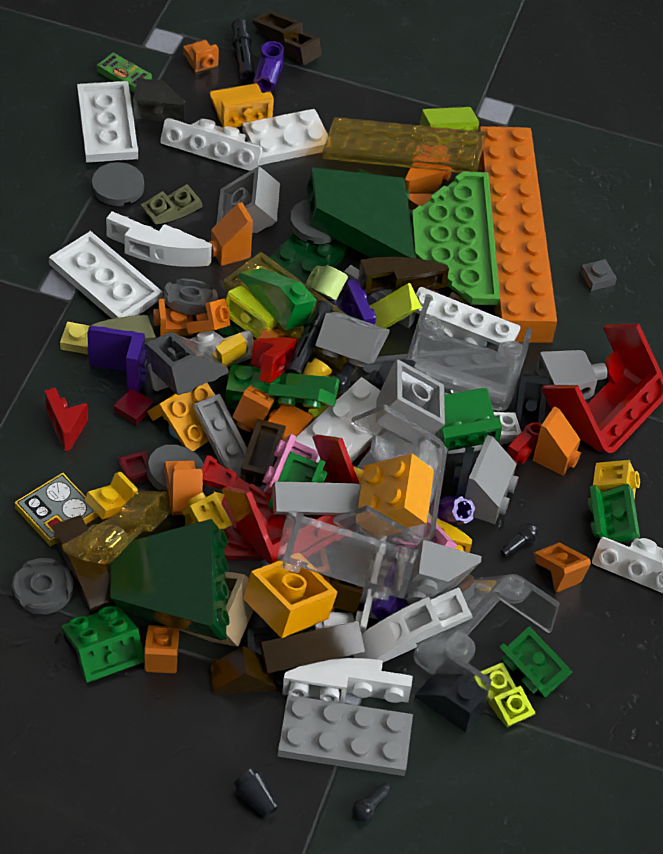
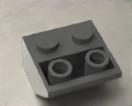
M169 332L146 343L152 371L177 395L191 392L194 388L207 382L215 381L220 376L229 373L228 368L201 344L175 333Z

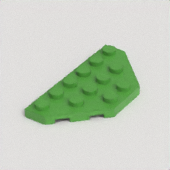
M461 172L447 187L443 186L430 197L426 204L423 206L419 205L413 210L411 219L416 258L448 265L449 273L446 285L471 305H499L500 292L488 172Z

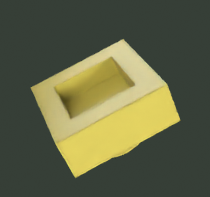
M67 322L60 341V349L88 354L87 332L90 326Z

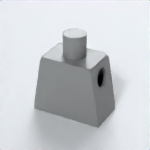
M582 350L540 352L536 368L538 375L547 376L549 378V385H578L585 400L594 395L597 380L607 378L606 365L604 363L591 365L586 353Z

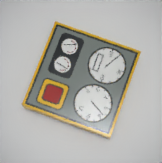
M61 473L14 502L15 509L50 547L56 544L52 525L78 515L82 516L85 524L99 517L85 502L86 496L64 473Z

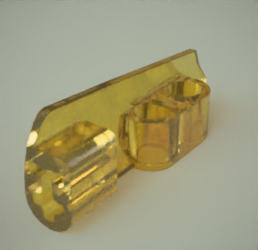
M162 491L137 492L124 504L120 512L98 525H92L83 534L63 544V551L88 562L98 564L111 563L142 532L153 531L171 513L169 495L167 492Z

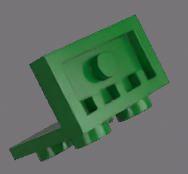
M487 388L444 395L445 425L438 431L443 448H448V451L466 448V446L483 445L487 435L494 437L497 442L500 441L502 425L500 417L495 418Z
M118 606L104 607L98 613L87 617H75L69 623L61 626L63 633L77 651L82 675L86 682L145 662L138 628Z

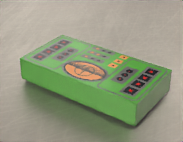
M111 53L97 65V72L112 81H128L129 90L135 94L152 81V74L115 53Z

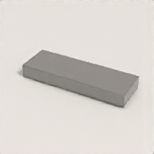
M218 394L195 403L192 408L221 466L226 469L230 468L240 478L241 466L247 447L221 395Z
M274 482L272 484L274 514L356 516L361 484Z

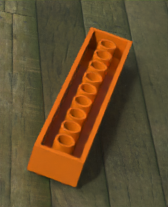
M480 126L476 148L479 170H484V172L489 174L500 292L499 305H494L495 316L520 326V332L514 342L552 343L557 316L531 128Z

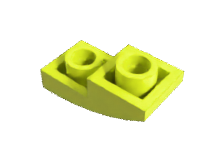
M503 662L483 670L473 677L479 686L488 691L487 702L506 727L535 714L522 687L515 686Z

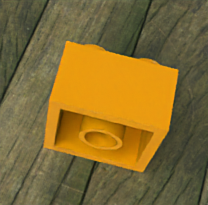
M413 453L364 465L356 519L378 535L427 524L434 469Z
M299 554L251 571L243 599L281 638H284L328 620L337 591Z

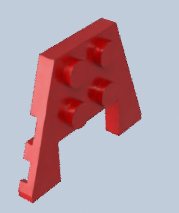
M207 455L202 467L204 485L221 490L226 486L249 490L252 492L258 509L264 513L267 522L280 515L274 514L273 510L267 508L272 496L254 484H248L239 478L236 472L230 468H224L217 463L215 458ZM224 496L221 504L232 523L231 526L224 529L228 545L225 547L226 560L264 561V558L239 533Z

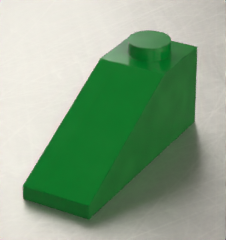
M263 268L239 272L238 277L284 330L301 327L310 318L317 300L301 282Z

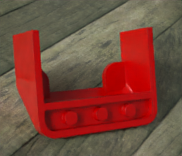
M605 324L602 327L613 349L605 360L609 382L588 404L578 385H544L541 388L551 409L554 407L560 409L580 440L601 453L615 452L663 402V375L639 324Z
M314 435L312 439L319 457L325 461L323 470L327 471L324 483L360 484L343 438ZM228 486L222 488L239 533L268 564L299 554L305 560L363 525L356 519V516L304 515L301 521H297L280 514L267 522L264 513L258 509L251 491Z

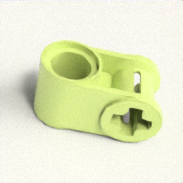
M328 265L316 266L308 277L306 287L314 289V291L329 300L336 301L348 276Z

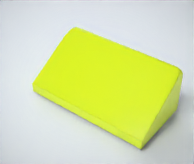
M408 283L370 305V309L373 308L376 314L375 325L388 328L421 309L422 306L411 284Z
M238 286L228 291L226 304L230 312V320L245 331L252 332L256 339H258L263 329H274L278 322L252 292L243 286Z

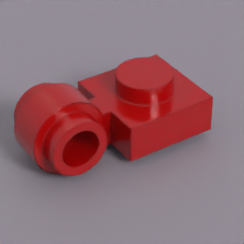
M533 422L527 425L524 431L508 446L507 453L515 461L516 466L519 462L524 464L531 451L536 449L541 428L540 423Z

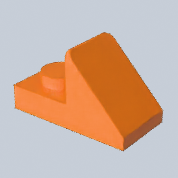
M165 461L164 474L172 515H183L182 510L190 506L187 501L203 492L202 469H196L194 461Z
M560 542L534 552L536 563L551 571L555 592H560L581 583L591 565L590 558Z
M148 625L145 645L146 672H177L179 628Z

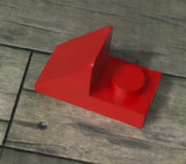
M259 338L254 340L251 364L261 370L260 381L271 383L285 372L284 369L295 350V338Z
M56 388L44 391L45 409L64 450H71L88 421V405L83 403L68 408L66 399L59 397Z

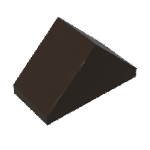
M244 646L211 664L213 695L276 691L274 672L265 673L262 655Z

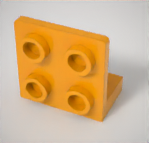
M258 84L210 92L211 101L223 128L225 126L242 127L243 123L273 117L274 98L271 92L262 93Z
M205 383L194 388L191 392L172 395L148 410L147 413L152 421L161 416L164 420H167L183 447L194 451L209 440L192 407L195 403L213 397L215 394L209 384Z

